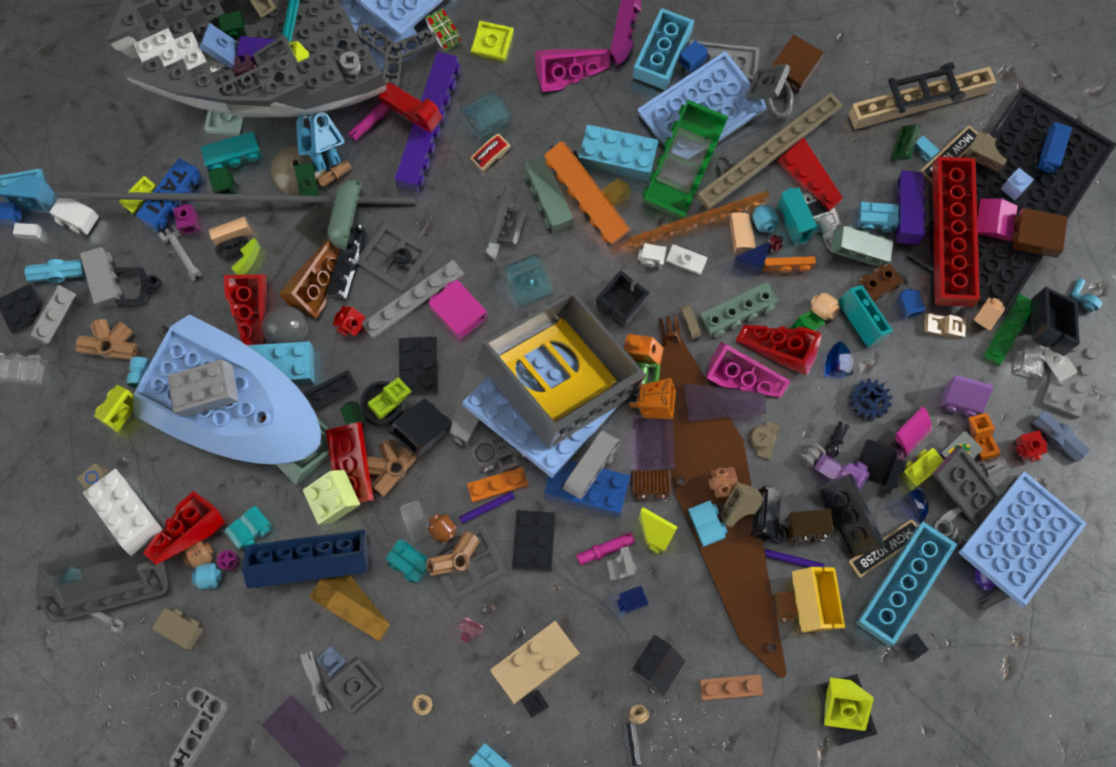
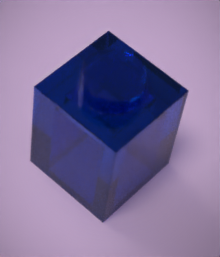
M641 585L618 595L619 600L616 601L620 612L624 611L625 615L649 605Z

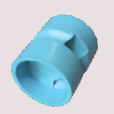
M132 357L130 359L129 369L131 372L127 376V386L137 388L152 359L144 357Z

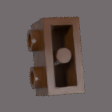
M889 263L886 266L880 265L870 276L868 274L862 276L858 280L857 286L863 285L875 303L899 288L903 280Z

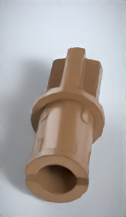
M345 159L333 168L330 167L329 171L318 177L316 181L320 187H324L333 180H338L340 176L351 170V165Z

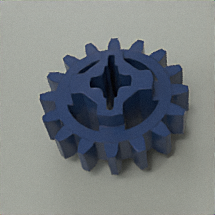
M868 378L866 383L861 380L859 385L855 384L853 387L854 391L850 393V396L854 398H851L849 403H854L851 409L858 410L857 416L863 414L864 420L870 416L871 421H873L876 416L880 419L883 414H887L889 411L887 408L892 406V403L888 401L893 397L887 395L890 389L883 388L884 382L879 385L878 379L871 382V379ZM865 389L864 394L859 396L860 391ZM883 403L882 407L877 410V405Z

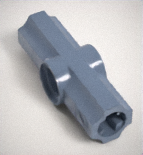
M1045 410L1032 422L1048 436V441L1057 449L1064 450L1076 462H1079L1088 454L1090 449L1074 436V431L1068 425L1059 423Z

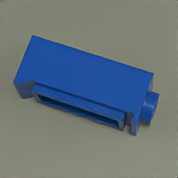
M1057 122L1051 125L1048 129L1037 168L1047 173H1055L1059 169L1072 127Z

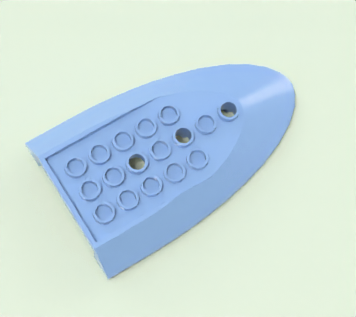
M190 314L169 328L133 394L135 417L183 442L220 456L256 464H289L307 458L320 445L321 430L316 413L299 388L282 371L255 350ZM221 359L233 365L239 402L188 417H182L173 413L167 375ZM266 415V420L262 422V418Z

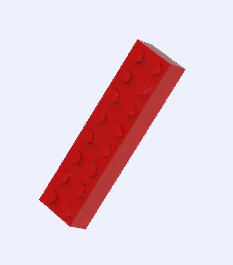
M937 157L932 165L935 305L974 307L980 300L975 158Z

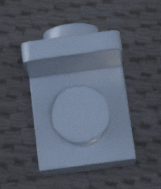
M331 646L316 660L330 677L348 664Z

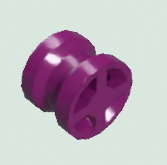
M224 550L218 555L217 564L221 569L232 572L239 567L240 558L233 551Z

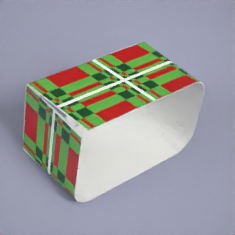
M443 8L425 18L428 28L435 34V39L444 52L461 43L460 34L457 35L459 32Z

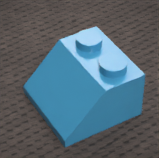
M31 174L30 176L23 175L0 191V195L7 202H15L21 210L50 213L54 191L41 176Z

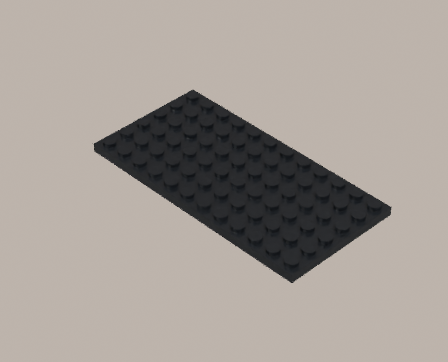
M1021 87L990 133L996 139L995 147L997 151L1007 159L1005 165L997 173L976 162L977 214L980 199H1004L1017 205L1016 214L1022 208L1069 218L1116 147V143ZM1057 122L1072 127L1059 169L1055 173H1047L1037 168L1048 129L1051 125ZM1020 168L1034 180L1014 201L1001 188L1015 171ZM932 218L926 227L925 238L921 239L919 245L914 244L907 256L934 272V231ZM978 235L979 301L984 304L988 298L998 299L1005 307L1002 316H1005L1044 255L1012 249L1013 242Z

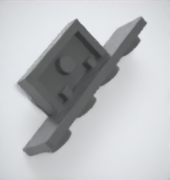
M504 186L488 239L484 245V253L491 260L496 259L500 244L516 245L526 215V211L523 208H512L516 194L509 186Z

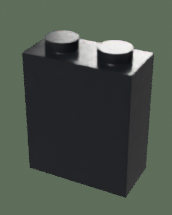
M424 398L395 420L389 433L418 458L448 434L452 422L447 416L436 409L434 404Z

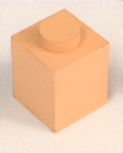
M988 298L976 314L974 321L991 330L1004 312L1005 307L1003 303L998 299Z

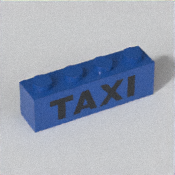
M179 157L153 193H190L193 186L199 183L202 175L197 167ZM147 200L136 214V217L142 224L159 233L167 226L168 220L174 215L173 208L179 207L182 201Z

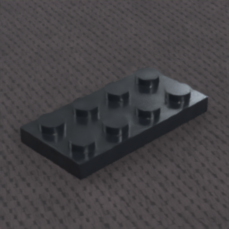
M852 474L821 483L815 487L824 508L831 509L833 527L848 558L880 550L886 546Z

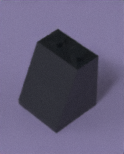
M654 634L630 674L664 696L684 665L685 660L672 645Z

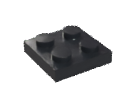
M30 283L0 298V312L12 334L33 324L43 308L33 285Z

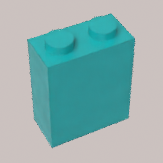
M788 188L782 192L776 209L793 246H797L811 241L817 225L800 188Z

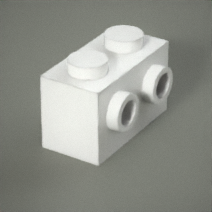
M58 199L50 211L56 223L61 226L66 224L70 226L69 228L78 234L82 232L88 235L99 217L93 209L73 199Z

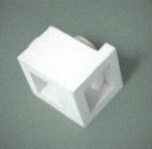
M644 243L643 250L639 249L638 260L646 267L654 268L656 266L659 267V271H662L666 247Z

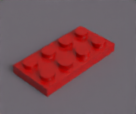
M353 423L327 429L326 435L332 471L345 470L359 503L374 500L362 423Z

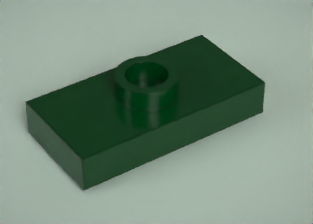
M917 124L901 127L892 155L895 161L911 159L920 130Z
M312 162L294 165L300 195L319 196Z

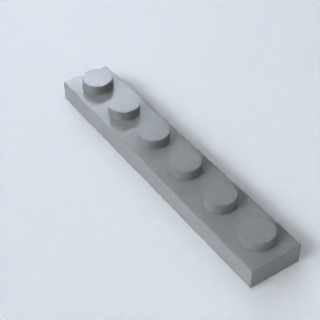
M454 260L450 261L365 320L362 326L374 340L427 303L433 295L441 293L449 282L463 278L465 276L463 271Z

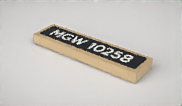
M968 125L920 171L924 172V179L932 186V165L937 157L962 158L968 152L978 132Z
M911 519L884 537L883 541L886 546L883 549L856 556L847 562L857 577L860 579L900 552L916 528V523Z

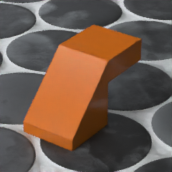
M988 413L969 417L971 437L983 448L978 454L980 461L998 457L1001 452L992 437L995 427Z

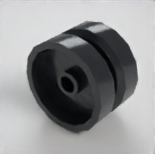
M378 381L370 384L363 391L360 400V406L365 418L371 425L383 429L391 428L393 422L405 413L406 408L403 400L380 420L368 407V402L382 393L383 388L390 384L387 381Z

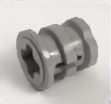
M811 441V446L805 449V453L800 454V458L805 464L813 467L815 465L814 462H818L822 454L826 455V452L818 443Z

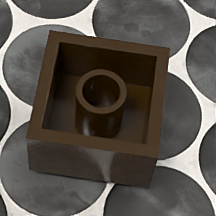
M831 509L790 512L784 519L785 527L788 530L787 542H793V545H803L805 541H813L815 544L823 543L834 533Z

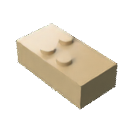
M554 621L490 671L514 705H516L580 656V653L558 623Z

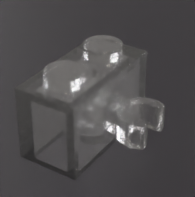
M1028 334L1015 338L1011 374L1027 380L1042 377L1044 371L1043 364L1046 360L1044 355L1047 347L1033 342L1032 336Z

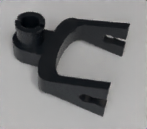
M114 267L117 277L137 274L141 282L139 297L137 299H115L118 308L144 305L148 300V294L159 293L163 289L162 281L156 275L147 277L144 269L141 267Z

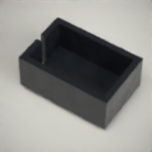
M1045 286L1031 299L1032 341L1045 348L1049 346L1053 352L1065 356L1080 344L1077 301Z

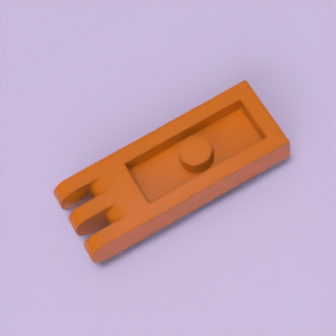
M815 256L767 258L764 261L762 270L764 272L781 271V273H790L792 271L809 272L813 270L816 264Z

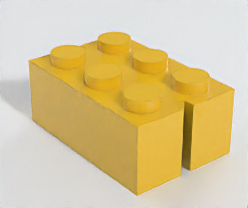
M809 567L792 571V582L795 589L801 632H826L845 628L835 568Z

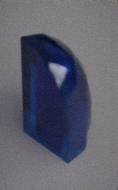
M837 342L830 349L827 355L825 374L835 376L836 372L844 373V376L853 375V358L850 350L843 342Z
M920 487L904 496L919 524L926 519L929 513L928 499Z

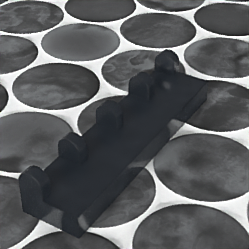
M356 224L355 227H351L347 249H340L327 291L329 297L347 298L367 232L361 225Z

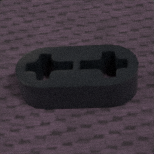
M245 236L229 239L219 243L215 248V253L223 261L237 258L243 255L240 251V243L244 242L246 245L250 241ZM224 248L227 249V251H226L227 254H225V255H223V253H222V252H223L222 249H224Z

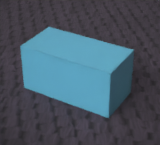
M924 135L916 141L914 149L928 162L937 156L940 151Z

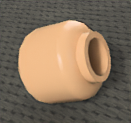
M828 293L815 295L811 300V310L823 320L834 319L839 313V301Z

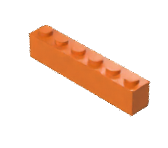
M560 141L544 154L547 159L545 163L551 170L555 169L558 173L556 175L557 179L562 184L565 183L567 185L569 195L579 201V208L584 214H589L591 217L589 221L595 228L601 230L602 234L600 235L606 243L615 244L631 231L565 142Z

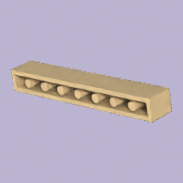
M990 67L955 76L960 91H964L966 97L962 100L990 93L996 84ZM947 78L927 83L931 96L952 91ZM920 86L900 91L904 103L924 98ZM891 93L852 104L849 117L855 130L954 102L949 98L907 108L906 112L899 113Z

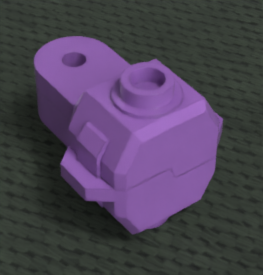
M822 454L814 467L832 480L852 474L859 491H861L869 477L868 466L862 462L857 461L856 464L849 463L844 466Z

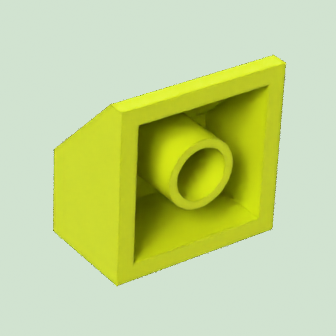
M116 385L115 388L108 392L103 404L97 407L94 417L118 433L134 412L133 394L129 390Z

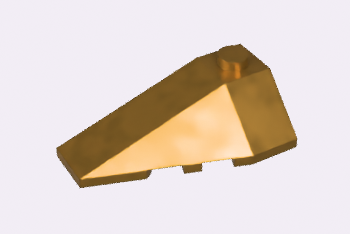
M350 575L320 579L309 596L310 599L379 642L390 626V623Z

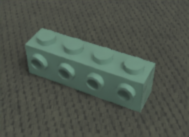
M768 282L700 313L698 320L709 339L712 337L718 338L729 329L735 330L742 325L741 323L745 321L752 322L762 313H771L775 310L778 300Z

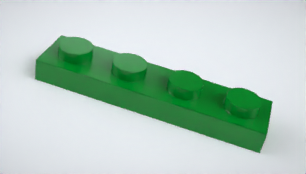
M1021 294L1017 296L982 357L998 366L1002 364L1031 313L1030 299Z

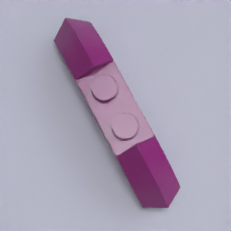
M621 0L610 49V60L615 65L622 63L632 51L634 42L632 41L633 29H631V24H635L636 15L641 12V0Z

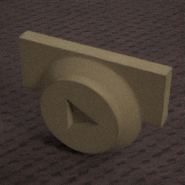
M766 422L765 426L758 425L750 430L748 443L753 450L757 451V457L770 460L780 425Z

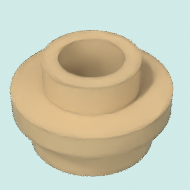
M421 694L414 698L412 708L416 714L426 715L432 710L433 703L429 696ZM421 701L426 702V707L424 709L419 708V703Z
M635 705L630 709L628 714L629 720L635 724H642L648 720L649 712L643 705Z

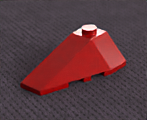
M267 274L224 275V294L237 324V330L242 343L245 345L265 344V338L262 333V321L267 310Z
M744 325L736 338V342L790 370L808 375L816 360L822 334L805 327L786 329L785 326L768 328L767 326Z
M192 491L175 507L176 512L171 519L167 518L164 523L166 526L161 533L155 535L143 552L155 565L211 536L225 523L218 510L195 491Z

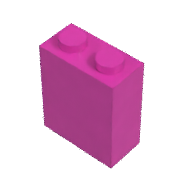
M457 279L454 282H449L441 293L433 295L428 303L430 310L459 341L488 317L487 311Z

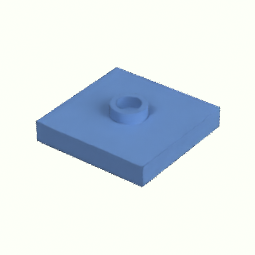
M209 23L205 28L199 48L231 69L236 62L239 42Z

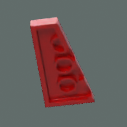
M804 137L777 161V164L828 212L843 200L842 195Z

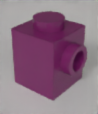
M183 204L173 208L177 229L181 235L200 232L197 212L192 204Z

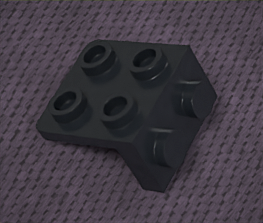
M870 439L865 441L857 460L868 466V479L882 483L883 492L891 494L893 488H897L900 481L899 473L900 471L904 472L907 464L904 451Z

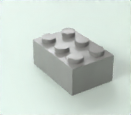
M223 359L167 375L173 413L182 417L192 416L239 402L233 365Z

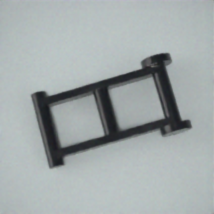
M946 63L937 71L895 80V78L888 79L899 113L906 112L907 108L951 98L952 102L964 99L966 94L964 91H960L952 71L955 68L954 63ZM946 75L952 91L931 96L926 80ZM918 82L924 98L904 103L898 86Z

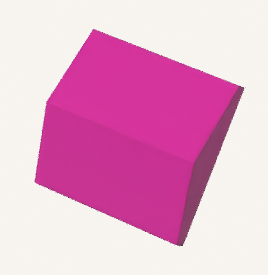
M980 199L977 214L978 235L1011 241V235L1015 228L1013 221L1017 213V205L1004 199Z

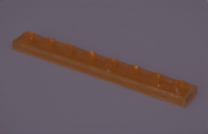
M767 190L631 236L627 239L628 246L638 248L644 246V243L648 240L656 242L663 239V235L669 234V236L679 234L681 229L686 228L687 231L694 229L698 223L703 222L706 225L714 222L716 217L720 216L723 219L731 216V212L749 210L748 206L754 204L755 207L764 205L766 200L770 198L769 192Z

